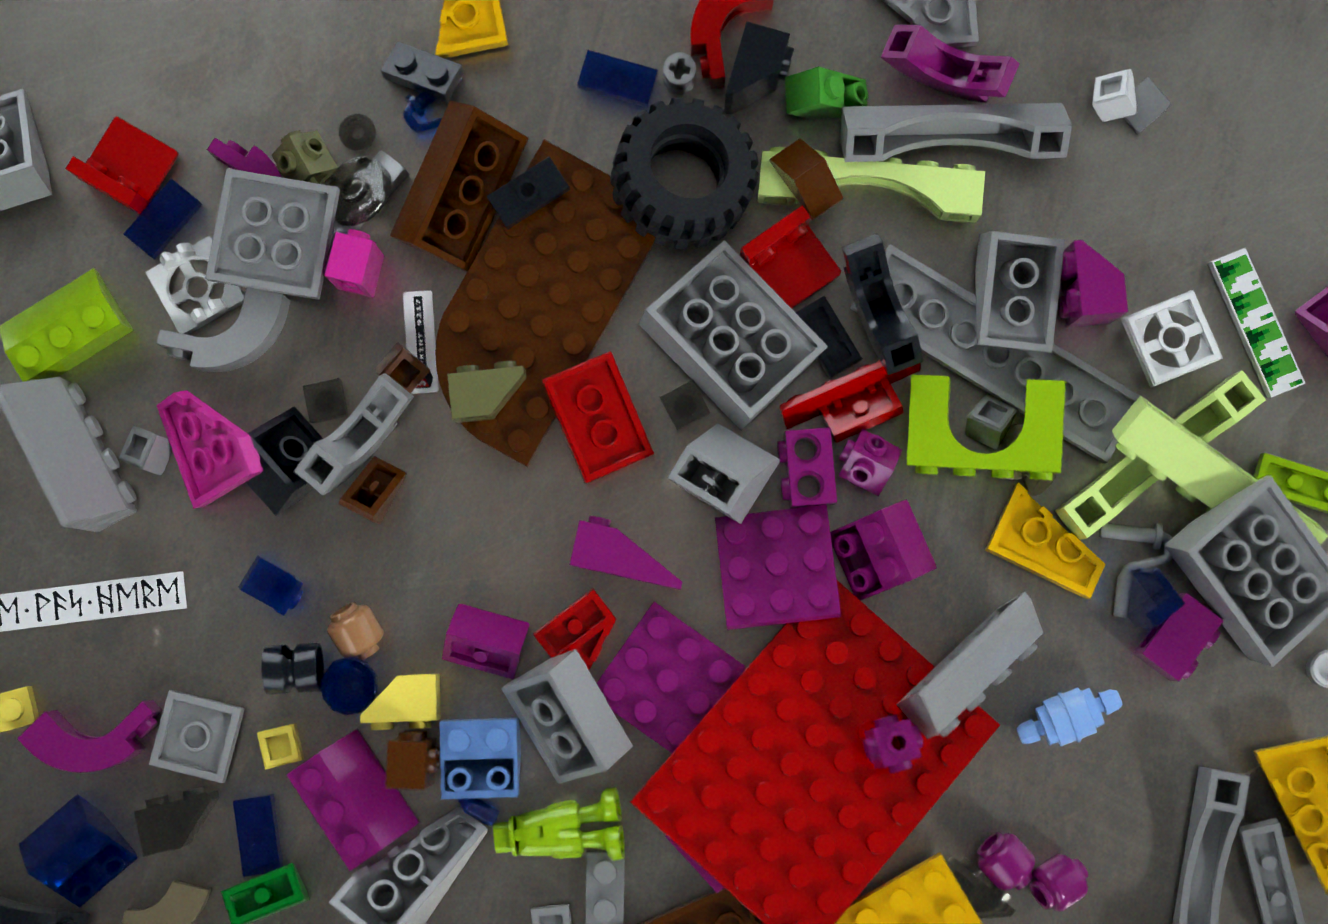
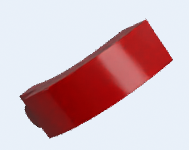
M774 0L699 1L691 24L690 54L691 56L705 55L699 57L702 79L709 78L710 90L725 88L726 77L720 38L726 26L743 14L772 10Z

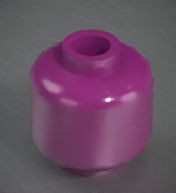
M997 832L989 836L978 849V854L980 855L978 867L998 889L1005 891L1015 887L1017 890H1020L1033 879L1034 874L1031 871L1035 865V857L1016 835Z
M1056 854L1032 871L1034 876L1029 886L1030 891L1038 904L1044 909L1048 910L1051 908L1054 911L1062 912L1087 895L1088 884L1086 879L1088 878V871L1077 858L1071 859L1067 855Z

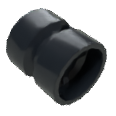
M297 644L294 650H291L288 645L265 646L261 662L262 682L265 693H290L292 687H295L299 693L322 691L324 684V657L321 644Z

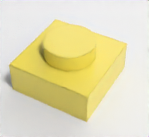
M32 686L0 693V733L29 726L39 718Z

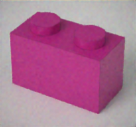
M349 229L347 234L336 232L324 276L338 290L374 298L384 254L377 247L376 243L370 240V235L365 232Z

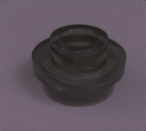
M353 114L346 117L340 124L339 137L346 148L352 151H363L374 143L376 128L367 116ZM357 128L364 130V135L360 139L352 138V133Z

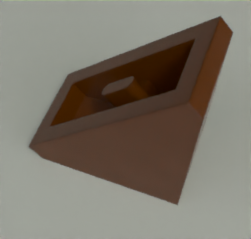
M801 138L770 158V163L801 206L803 205L812 221L843 200V196L825 158Z
M374 456L340 498L339 504L372 522L381 524L407 473Z

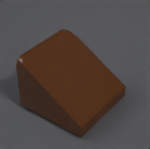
M397 342L376 366L375 371L378 376L386 373L411 394L430 372V369Z

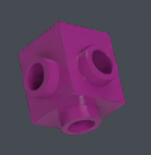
M862 429L855 442L848 439L838 458L844 461L838 476L879 497L892 475L903 449L887 442L881 436Z
M897 714L874 720L876 728L864 731L866 735L864 748L868 760L874 762L875 768L888 767L890 773L911 768L910 760L921 757L919 748H923V740L916 725L912 726L910 719L899 721ZM895 735H897L901 747L899 751L895 750L891 745V740Z

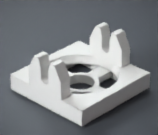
M211 236L194 245L189 243L176 245L177 252L171 254L165 251L159 258L161 263L145 272L178 332L181 334L189 335L243 304L245 294L241 287L224 284V293L221 299H211L213 286L217 282L205 279L206 275L196 272L190 262L193 259L209 261L213 240ZM177 267H180L185 276L183 288L171 295L169 291L170 279ZM201 277L207 281L208 290L201 297H192L189 294L188 285L194 278ZM190 299L194 302H199L202 308H195L192 313H187L179 309L178 305Z
M1194 290L1121 319L1150 388L1223 359ZM1168 311L1182 313L1189 317L1194 324L1184 327L1181 324L1173 323ZM1156 316L1161 326L1157 339L1144 343L1145 328L1150 320ZM1176 328L1182 333L1183 343L1179 348L1173 349L1166 346L1163 341V334L1166 329ZM1199 334V348L1190 361L1184 348L1187 346L1190 337ZM1161 349L1167 353H1172L1178 367L1161 365L1152 359L1149 354Z

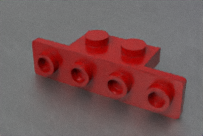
M880 361L863 365L853 373L839 379L829 380L819 388L805 394L795 395L789 398L787 402L782 403L779 408L783 423L787 429H790L821 415L826 426L831 428V436L835 443H838L860 433L862 429L867 430L903 414V405L891 384L921 370V363L891 375L887 374Z

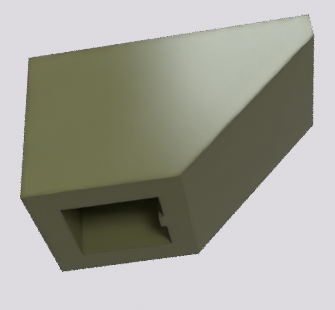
M502 361L494 363V369L479 370L478 365H466L457 367V373L447 374L452 420L455 423L494 419L526 380L527 375L524 366H517L516 361Z

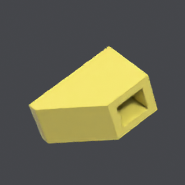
M440 673L397 676L360 715V723H371V730L394 729V722H409V729L432 728L431 721L441 719Z

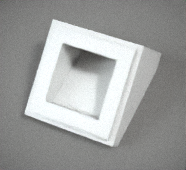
M1131 69L1095 78L1092 106L1102 121L1106 122L1136 114L1137 104Z

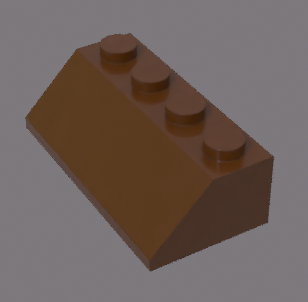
M450 100L390 236L468 272L496 213L487 196L510 181L529 138L475 106Z

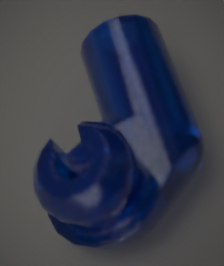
M479 798L457 799L466 814L489 827L496 822L499 816L498 809Z

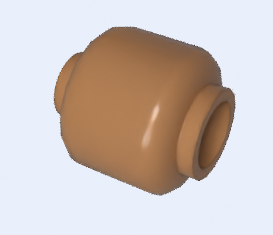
M351 602L335 611L329 617L331 623L327 627V633L343 657L352 658L358 656L359 660H364L379 650L377 643L383 637L384 630L367 605L357 606L356 602Z

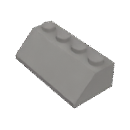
M1023 592L999 606L896 704L927 739L938 734L942 737L948 735L960 723L956 717L965 708L969 712L975 709L986 698L983 691L991 683L995 687L998 686L1012 673L1009 666L1017 658L1022 662L1038 648L1034 642L1043 634V630L1030 596Z

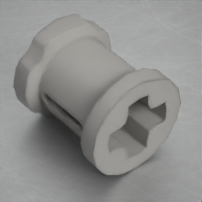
M685 53L671 54L663 64L664 85L670 93L675 95H684L693 89L696 74L694 60ZM678 69L685 70L681 79L674 78V74L677 73Z

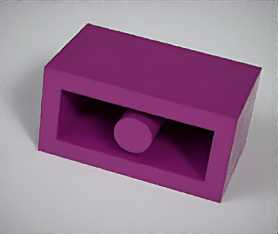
M1177 593L1133 654L1169 681L1179 682L1182 678L1186 680L1196 670L1199 664L1196 658L1204 648L1209 649L1219 638L1221 631L1218 628L1224 620L1188 593Z

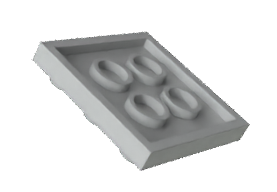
M226 168L205 279L211 282L320 300L340 189L335 186Z

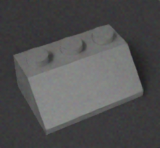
M576 649L548 659L501 688L558 784L607 771L633 747L624 728L619 723L604 694L600 691Z

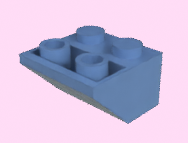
M518 717L445 719L440 721L441 799L519 797L521 736L520 719Z

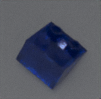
M78 794L18 844L27 874L79 908L138 858L137 853L105 814Z

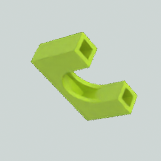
M911 374L907 466L915 467V474L937 475L938 468H953V476L976 477V470H991L992 478L1014 479V472H1030L1029 479L1052 481L1053 474L1061 473L1066 381L1027 379L1025 418L1021 433L1007 448L999 452L983 454L973 452L962 446L951 432L949 425L950 376Z

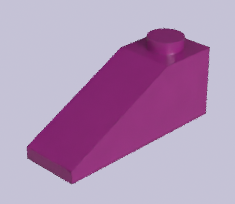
M589 516L588 522L579 520L570 560L571 566L681 590L682 581L617 528L610 527L611 520L596 516Z

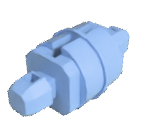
M1077 687L1064 693L1060 691L1057 692L1056 696L1043 700L1042 706L1035 708L1037 721L1033 722L1032 719L1025 721L1016 728L1022 744L1040 741V736L1043 735L1049 746L1058 743L1061 747L1074 741L1079 743L1082 738L1097 733L1096 728L1105 724L1101 713L1105 712L1108 715L1117 711L1123 705L1117 690L1100 692L1097 694V698H1094L1090 688L1080 691Z

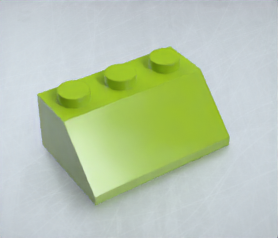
M95 268L0 325L4 352L22 382L59 377L134 331Z

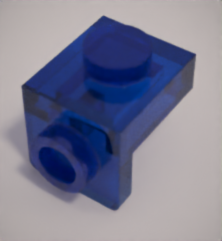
M257 555L238 586L241 591L267 604L283 616L288 609L292 610L295 608L303 593L301 589L303 583L297 576Z

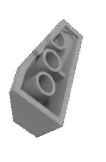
M458 806L422 829L414 839L401 847L395 846L386 852L387 856L370 867L366 865L356 871L329 903L350 924H425L488 832V829Z

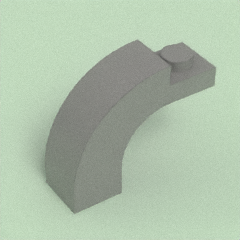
M246 288L240 314L235 323L225 332L217 336L202 338L160 329L156 344L168 349L167 355L174 358L189 360L190 354H192L190 366L198 371L219 373L239 369L257 360L274 344L285 324L291 301L280 293Z
M386 373L381 374L352 414L332 434L315 442L294 472L322 495L333 491L350 478L381 446L397 426V419L414 396Z

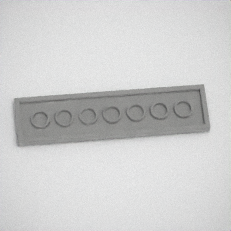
M889 244L885 254L891 280L899 302L918 334L921 352L1000 401L1017 408L1018 412L1025 415L1027 379L1066 381L1063 439L1100 462L1108 463L1117 448L1115 445L1118 443L1112 433V429L1140 395L1054 343L1052 353L977 345L976 296ZM853 302L850 309L858 313L856 306Z

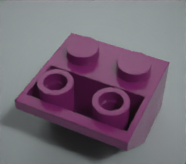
M1074 240L1063 252L1060 279L1063 296H1060L1058 300L1060 317L1065 318L1066 328L1111 324L1128 312L1124 273L1083 240Z
M907 499L830 532L832 546L853 594L860 601L937 569Z

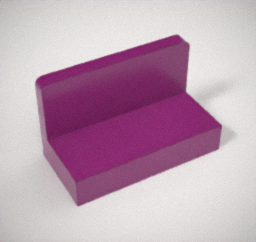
M458 604L446 632L442 660L514 680L530 624L475 607Z

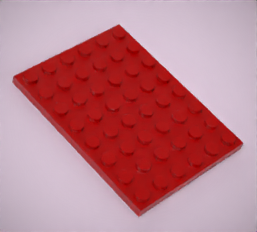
M838 580L837 588L841 617L785 623L630 801L637 810L763 924H835L1000 726L979 705L970 712L965 708L956 717L960 721L958 726L945 737L938 734L927 739L920 731L923 740V748H919L921 757L910 760L911 768L890 773L888 767L875 768L874 762L868 760L865 752L864 740L866 735L864 731L876 728L874 720L897 714L899 721L909 719L896 704L926 677L935 666ZM895 735L891 740V745L895 750L899 751L901 747L898 737Z

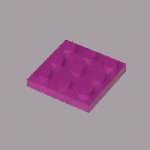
M827 504L748 513L741 524L728 516L715 517L727 630L841 617Z
M653 602L596 684L604 694L614 713L670 753H673L742 674L746 666L656 602Z

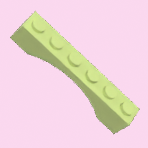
M771 147L769 151H762L757 203L794 206L799 203L769 161L770 158L781 152L785 147ZM815 150L825 158L838 186L869 184L890 188L911 197L925 206L939 220L976 223L982 216L985 171H976V167L973 165L956 164L953 168L939 167V163L934 161H918L916 165L902 164L901 159L894 157L884 161L845 162L844 156L843 158L828 157L827 152Z
M1241 370L1228 376L1175 417L1174 420L1208 443L1239 422L1266 401V399L1245 372ZM1125 456L1054 511L1071 533L1079 540L1086 539L1116 517L1125 507L1159 479L1146 469L1148 463L1142 458L1136 456L1133 460Z

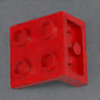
M115 117L90 158L88 157L84 163L73 156L65 169L79 180L142 216L178 158L179 153L125 120Z
M803 205L745 244L740 250V256L791 309L841 275L840 268L809 227L811 216Z

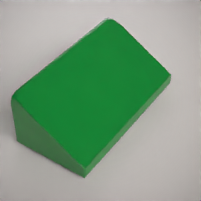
M294 863L221 891L231 924H250L310 900Z

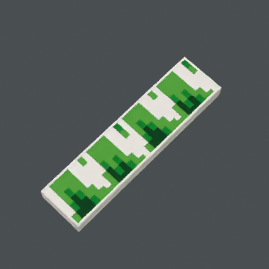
M1246 248L1208 263L1267 399L1306 384Z

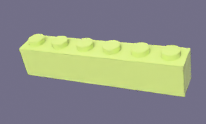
M1141 395L1112 429V433L1118 441L1115 446L1123 454L1133 460L1136 456L1142 458L1148 463L1146 469L1161 481H1164L1167 477L1178 484L1175 489L1187 500L1194 503L1196 499H1199L1208 506L1206 512L1258 481ZM1293 506L1321 545L1328 537V534L1320 524Z

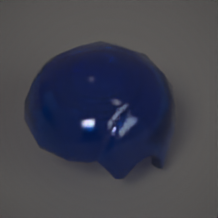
M357 657L337 659L331 663L321 679L323 700L332 711L349 716L362 713L377 697L379 691L377 673L368 662Z

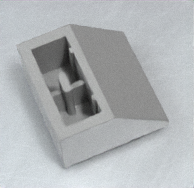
M718 423L687 445L668 478L681 489L741 524L781 460Z

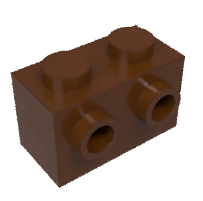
M404 730V732H399L398 737L389 740L385 788L425 790L433 785L436 770H441L440 747H436L437 738H427V731Z

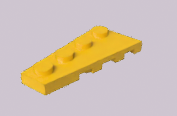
M1328 735L1253 750L1325 894L1328 895Z

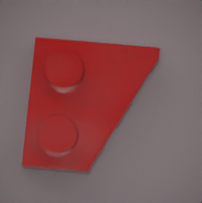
M591 588L536 630L533 635L550 658L576 649L590 671L602 649L606 636L609 635L616 621V617L594 588Z

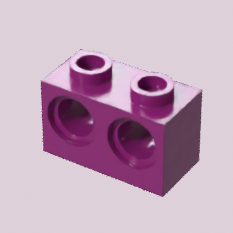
M831 428L785 431L783 441H777L778 458L781 460L779 463H786L787 478H781L782 500H789L790 508L826 504L835 505L837 503ZM805 440L813 445L815 452L811 459L803 460L795 454L794 446L798 441ZM809 477L816 481L818 491L815 496L805 497L799 492L798 482L801 478Z

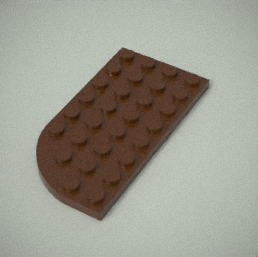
M545 139L526 171L550 156L569 185L570 190L510 229L506 228L500 217L498 218L443 313L438 327L435 350L439 383L450 409L447 374L457 373V367L478 365L479 370L494 369V363L502 361H516L517 366H524L527 375L526 380L494 419L464 422L461 424L479 441L527 468L556 418L541 380L590 359L652 250L656 238L649 233L645 237L641 236L635 231L637 224L634 221L627 223L622 217L623 204L619 206L615 204L612 195L614 186L611 185L610 175Z

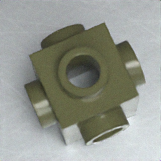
M296 130L288 133L281 139L282 144L271 155L282 176L288 179L323 184L338 169L317 130L305 133Z

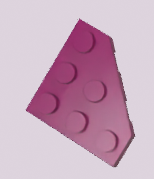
M189 391L174 392L156 405L193 509L207 506L263 472L259 453L254 448L250 435Z

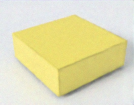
M296 723L257 732L265 770L304 760Z

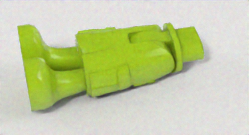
M617 788L604 789L601 793L600 801L586 807H580L576 800L555 802L544 809L510 816L509 821L493 823L495 852L497 854L512 852L513 856H552L553 858L563 859L582 857L585 848H599L605 850L611 860L624 859L625 837L622 825L594 831L582 832L580 830L581 824L622 821V810Z

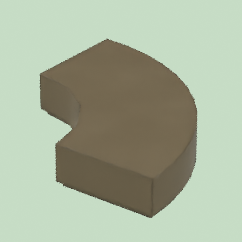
M174 880L171 882L166 895L155 905L145 909H126L122 924H193L204 909L212 889Z

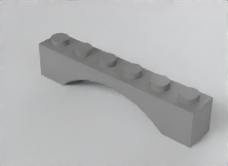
M1063 103L842 107L839 140L845 162L884 161L909 150L943 145H969L994 148L1015 153L1029 159L1067 158L1072 123Z
M1203 766L1198 767L1172 924H1218L1226 865L1237 829L1244 816L1250 776Z

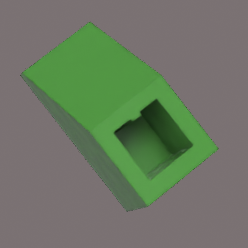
M819 66L785 77L787 114L808 119L841 118L842 107L867 106L868 91L865 79Z

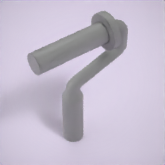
M1106 523L1100 528L1099 537L1152 543L1153 549L1157 550L1160 549L1162 542H1165L1166 545L1173 538L1170 534L1163 532V524L1156 523L1154 528ZM1164 548V555L1130 562L1122 567L1117 577L1113 616L1125 618L1129 616L1133 580L1130 572L1169 562L1173 557L1166 548Z

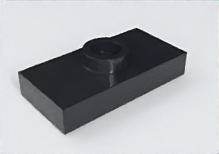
M549 156L489 194L487 198L506 228L510 229L568 192L570 187Z
M825 296L795 312L828 346L817 359L829 379L862 361L863 358Z

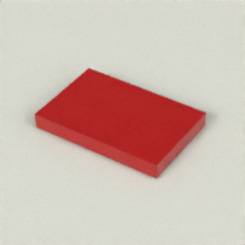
M611 351L541 380L584 483H589L654 454Z

